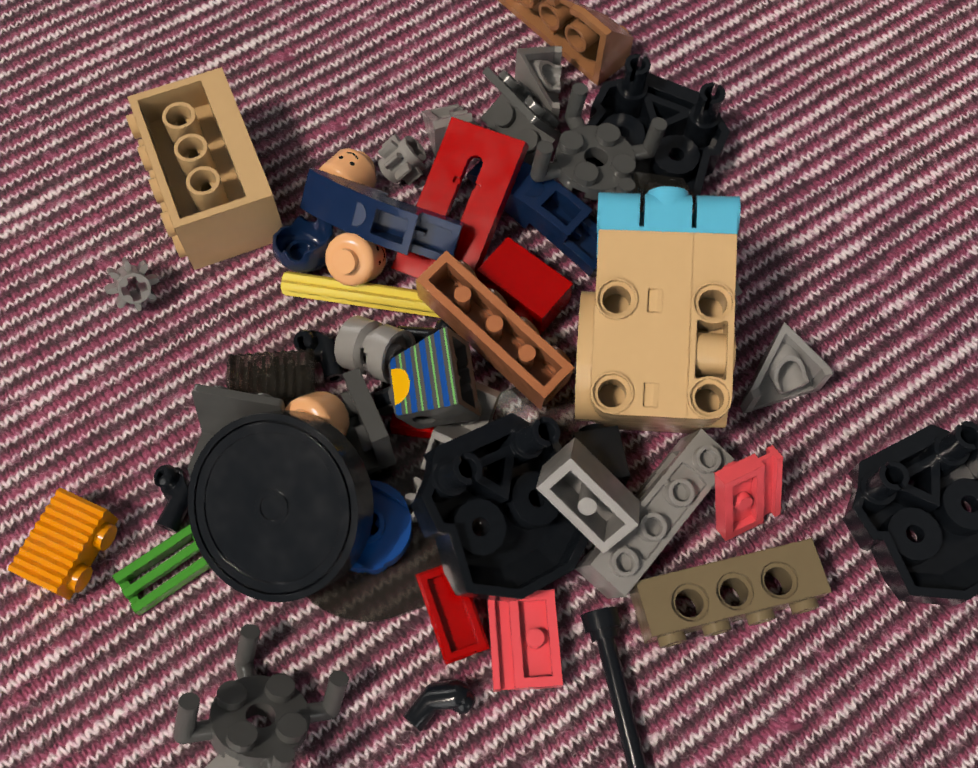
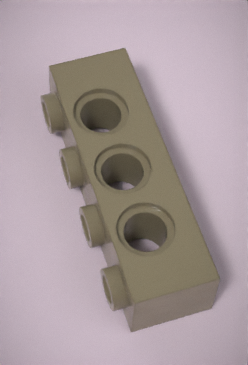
M810 538L638 580L629 593L644 644L658 641L660 648H667L686 642L685 634L702 630L704 637H710L732 630L731 622L747 619L748 625L754 626L776 619L775 611L790 608L792 615H797L815 610L820 607L818 600L832 591L813 539ZM765 575L773 576L780 582L782 586L781 595L773 594L767 589L764 582ZM721 586H729L737 592L739 596L738 606H731L722 599L720 594ZM684 596L694 603L696 607L695 617H686L677 610L675 604L676 597Z

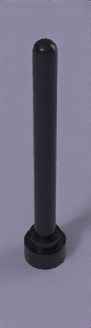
M607 607L581 615L585 634H590L592 643L597 642L627 768H647L615 638L619 636L617 628L621 626L617 607Z

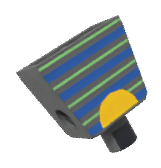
M448 327L436 331L391 358L388 364L391 386L374 393V403L382 416L395 413L398 419L417 429L475 420L481 417L469 342Z

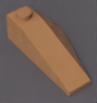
M498 0L550 46H562V56L597 86L625 65L626 59L630 56L634 37L629 34L627 29L618 25L608 15L574 0Z

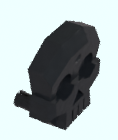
M632 54L625 61L623 77L603 83L592 104L589 122L586 125L613 124L619 128L621 136H624L628 143L634 146L643 144L653 118H663L667 122V128L656 155L650 159L636 161L635 171L631 178L636 184L633 193H640V212H643L644 196L650 189L663 186L683 188L689 192V195H692V210H694L696 195H701L705 176L713 173L730 134V130L719 112L721 104L725 99V90L721 85H718L715 95H712L715 85L713 82L704 84L699 92L648 73L651 66L650 60L644 56L641 67H639L641 54ZM670 157H677L680 161H675ZM596 158L585 159L596 167L604 165Z
M510 413L441 444L423 455L426 460L424 478L411 504V508L424 537L431 540L435 539L444 574L456 596L504 602L520 600L575 569L589 539L536 489L542 466L562 449L559 442L561 432L559 425L551 417L543 416L540 419H536L533 423H529L514 413ZM487 466V472L485 477L482 475L483 468ZM530 493H533L537 498L536 507L529 501ZM474 520L479 522L482 527L480 536L473 532L472 523Z
M962 422V425L958 424L952 432L931 424L862 460L848 473L852 478V493L842 520L860 549L866 551L871 549L884 581L899 601L956 606L978 595V424L974 422ZM914 479V486L908 484L909 481ZM961 500L966 501L970 505L971 512L966 511L962 507ZM906 530H911L916 534L917 542H913L907 537Z

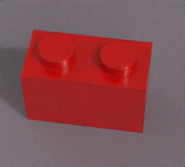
M509 237L476 270L477 279L488 289L493 288L500 293L508 303V307L519 317L523 316L537 328L539 335L545 331L570 302L573 283Z

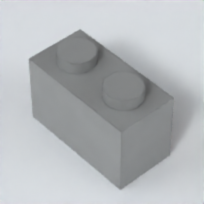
M576 437L542 466L536 489L603 554L639 525L640 501Z

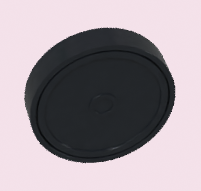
M293 410L272 411L249 415L229 423L219 430L205 445L191 474L188 489V515L192 534L203 558L216 575L226 584L254 599L267 602L299 600L336 582L354 566L361 556L369 539L373 523L374 499L372 486L359 453L338 429L325 420L308 413Z

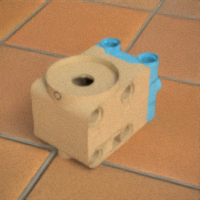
M663 186L650 189L644 196L643 212H640V193H598L596 291H581L575 382V421H591L604 424L605 427L618 425L619 430L693 433L699 429H703L706 432L710 428H726L728 409L732 402L733 373L736 360V337L734 330L737 236L741 212L739 196L696 195L694 214H692V195H689L687 190L679 187Z

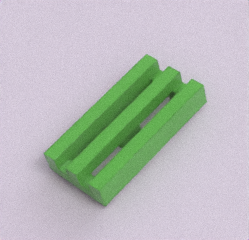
M189 524L112 576L122 588L121 591L125 598L130 601L133 611L141 616L210 569V566L202 557L144 597H139L138 593L160 578L165 577L200 552ZM194 540L192 544H190L189 546H187L186 548H184L183 550H181L180 552H178L177 554H175L174 556H172L171 558H169L168 560H166L165 562H163L162 564H160L159 566H157L156 568H154L153 570H151L150 572H148L147 574H145L144 576H142L141 578H139L131 584L130 581H132L133 579H135L136 577H138L139 575H141L142 573H144L145 571H147L148 569H150L151 567H153L154 565H156L157 563H159L160 561H162L163 559H165L166 557H168L169 555H171L172 553H174L190 541Z

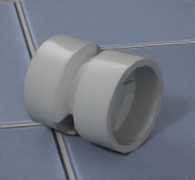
M357 315L345 321L338 331L334 354L336 362L340 367L348 370L359 368L363 375L367 374L369 377L390 384L388 364L391 358L415 345L416 341L413 334L407 330L388 324L383 325L378 321Z

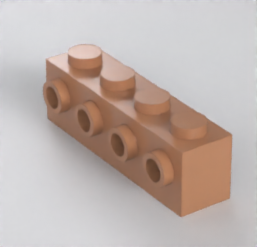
M446 250L416 279L418 297L457 334L469 342L470 346L540 410L570 380L575 367L571 364L569 357L557 346H551L539 335L537 328L523 316L519 317L512 311L500 293L493 288L488 289L479 281L473 269L464 261L456 260Z

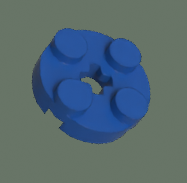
M370 480L374 499L373 517L377 519L375 527L378 531L374 535L370 534L361 556L350 571L379 574L387 567L395 564L408 549L412 538V519L404 497L395 488L380 481Z

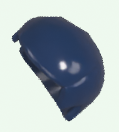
M299 215L291 225L281 227L273 235V255L279 263L292 271L314 272L320 270L326 265V249L335 238L334 226L319 218L312 222Z

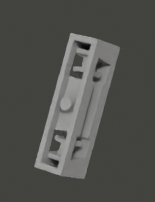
M699 429L681 438L634 495L640 501L639 525L605 554L593 545L577 564L575 570L607 599L626 597L715 485L714 472L733 462L734 458L703 429Z

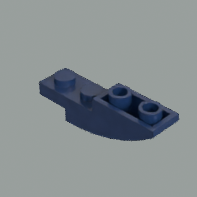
M482 160L467 173L466 177L474 184L481 170ZM523 161L504 211L524 229L531 224L590 276L597 268V224L588 217L593 210L554 179L544 182L533 181L530 176L532 166Z
M312 167L309 168L300 208L345 232L357 234L364 240L405 255L413 252L437 260L447 250L453 257L455 256L464 222L390 198L387 192Z

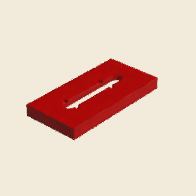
M451 117L416 206L448 217L470 161L474 158L482 159L483 164L475 182L476 186L471 192L460 220L464 222V227L454 256L456 260H462L467 263L476 274V270L483 263L529 146L526 141ZM397 252L391 268L417 279L436 260L410 252L408 255Z

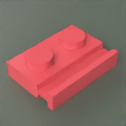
M773 445L767 447L766 454L759 458L754 453L739 461L730 462L722 469L714 472L716 530L725 541L764 523V516L772 513L775 517L781 515L783 456Z
M555 589L537 590L523 599L510 602L487 599L493 692L562 687L563 678Z

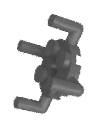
M580 82L573 84L565 112V120L570 130L561 134L553 163H550L554 149L552 143L540 141L537 144L530 172L532 180L544 182L558 178L561 184L570 191L574 187L585 192V198L598 200L599 192L633 193L636 184L631 178L635 171L636 161L650 159L656 155L667 128V122L660 117L653 118L643 144L631 146L621 136L619 128L613 124L585 125L581 114L588 87ZM596 158L604 165L596 167L585 159Z
M247 624L241 628L234 661L238 679L227 681L220 685L211 705L209 719L197 721L200 705L198 695L194 693L181 695L178 700L173 737L179 744L210 740L218 754L224 758L226 753L232 758L239 760L238 766L242 768H292L295 753L304 743L310 723L332 720L339 715L349 677L343 671L332 672L329 676L323 701L307 703L303 695L295 688L294 680L285 674H274L272 676L257 675L254 659L260 629L256 625ZM254 715H261L268 718L272 724L259 728L248 722L247 719Z

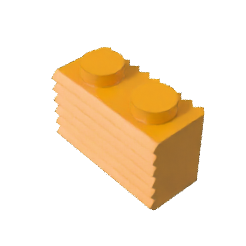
M59 488L56 490L55 496L51 498L50 504L46 506L45 512L40 515V520L35 523V528L30 531L29 537L25 539L24 545L19 548V553L14 556L13 562L9 564L8 570L70 601L75 592H81L89 583L93 573V569L90 566L99 551L107 550L113 543L117 534V526L115 525L119 519L108 509Z

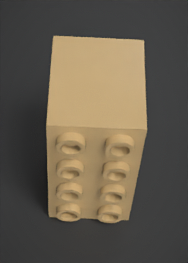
M220 67L128 96L127 98L133 113L126 115V119L134 138H142L137 140L139 144L137 150L145 170L149 172L151 179L148 181L157 203H160L162 209L160 215L169 237H172L179 257L188 256L193 269L197 270L272 244L273 235L283 225L273 193L223 68Z

